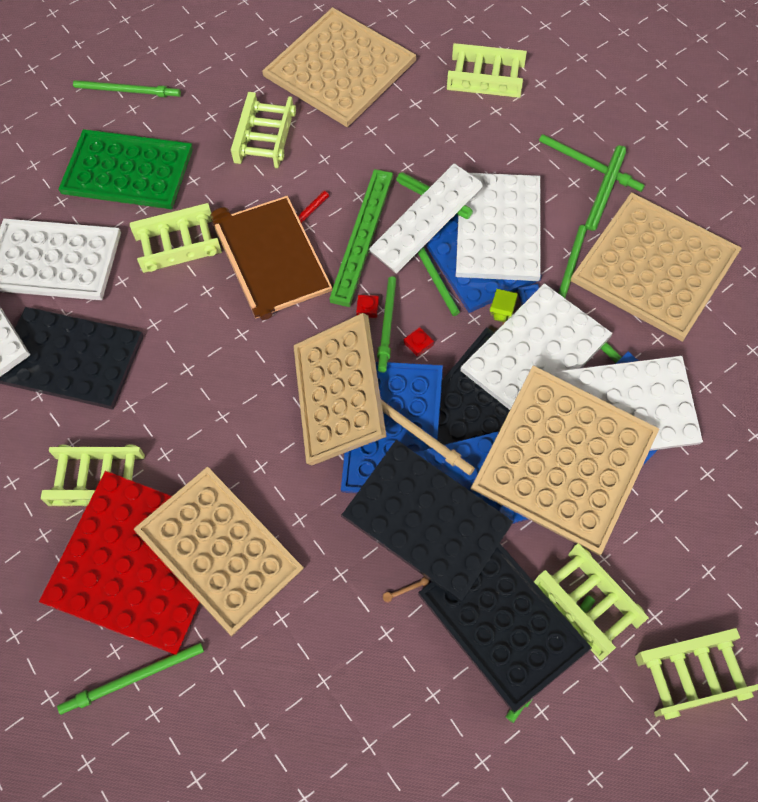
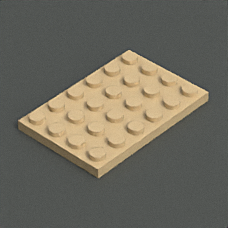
M362 313L295 344L294 355L306 464L315 465L385 438L386 430L368 316Z
M206 467L134 528V531L231 637L304 569L209 467Z

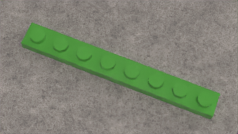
M376 169L373 171L329 298L330 303L346 307L351 306L393 179V173Z

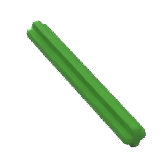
M618 145L614 150L585 226L587 230L595 231L626 154L625 146Z
M403 172L399 173L398 177H396V181L399 184L420 195H423L430 188V186ZM464 205L456 214L469 219L473 214V210Z

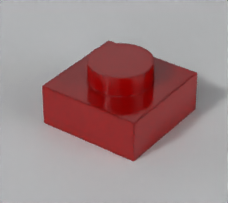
M358 295L356 315L364 313L368 318H377L379 296Z
M420 327L404 338V344L417 357L434 345V341Z

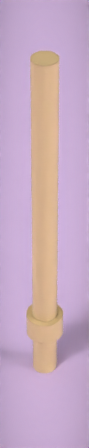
M381 400L382 411L445 457V461L450 465H456L468 475L473 473L475 468L462 459L461 454L454 449H448Z

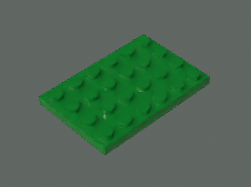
M83 129L58 190L64 195L173 209L193 151L192 143Z

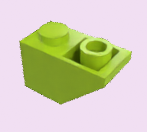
M496 289L490 308V314L494 320L505 322L512 317L518 297L517 293Z

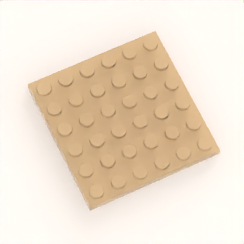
M332 7L262 72L263 76L348 127L416 61V54Z
M631 192L574 272L571 282L683 342L737 257L741 247Z
M532 366L470 489L576 544L579 543L585 549L601 555L657 436L659 428Z

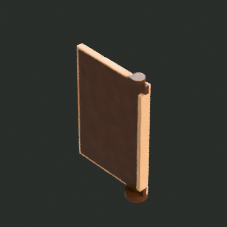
M288 196L231 214L226 207L218 208L211 213L210 218L255 319L260 317L261 320H267L272 317L273 312L332 291V286Z

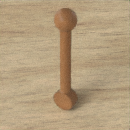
M423 577L421 581L393 593L386 592L383 594V600L389 603L392 601V598L422 585H429L430 580Z

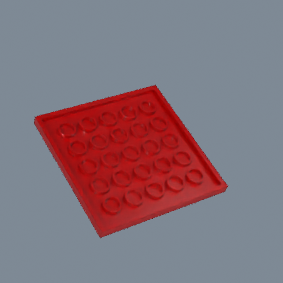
M105 471L39 602L165 652L177 655L200 602L134 531L136 526L172 496Z

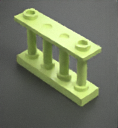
M453 43L452 60H457L455 71H448L447 90L520 98L523 78H517L519 67L525 66L527 51ZM464 61L475 62L473 73L462 72ZM482 63L493 64L492 75L481 74ZM500 65L511 66L510 77L499 76Z
M248 92L231 148L234 163L241 164L244 156L254 155L273 158L274 167L279 168L280 161L284 160V146L291 120L296 115V105H293L292 97L288 96L286 106L263 104L257 101L256 93ZM259 111L282 113L283 118L282 120L256 118L255 115ZM255 125L280 128L278 135L251 132L252 127H255ZM251 140L274 142L275 147L274 150L247 147V143Z
M208 203L130 222V227L136 241L141 240L144 257L137 259L143 273L222 253L218 238H211L208 223L212 222ZM200 225L204 241L192 244L188 228ZM180 230L184 246L172 249L169 232ZM161 235L164 251L152 254L149 237Z
M58 445V447H49V452L58 459L54 487L51 490H42L41 500L48 506H87L95 491L86 489L90 459H103L100 480L105 471L111 473L112 459H125L123 478L132 481L135 459H144L145 454L136 445H125V447H71L69 445ZM68 459H81L77 486L74 490L63 489Z
M578 543L568 554L572 559L553 576L546 570L543 571L534 583L592 647L591 651L597 658L602 661L616 648L612 644V640L631 623L637 629L649 617L644 613L643 608L636 604L592 558L591 553ZM580 567L589 578L572 593L567 594L560 587L559 583ZM594 586H597L606 597L588 613H584L576 602ZM614 604L624 616L605 633L601 632L594 624V621Z
M737 628L642 651L635 656L638 666L646 664L647 668L651 669L664 708L654 712L656 717L664 715L665 720L681 716L679 711L733 697H737L738 701L754 697L752 692L758 690V684L747 687L732 650L734 646L732 642L740 638ZM718 647L719 650H722L737 690L722 692L708 655L710 653L709 648ZM694 652V655L698 656L713 696L698 699L684 661L686 659L685 654ZM670 658L671 662H674L688 702L674 705L660 667L662 665L661 660Z

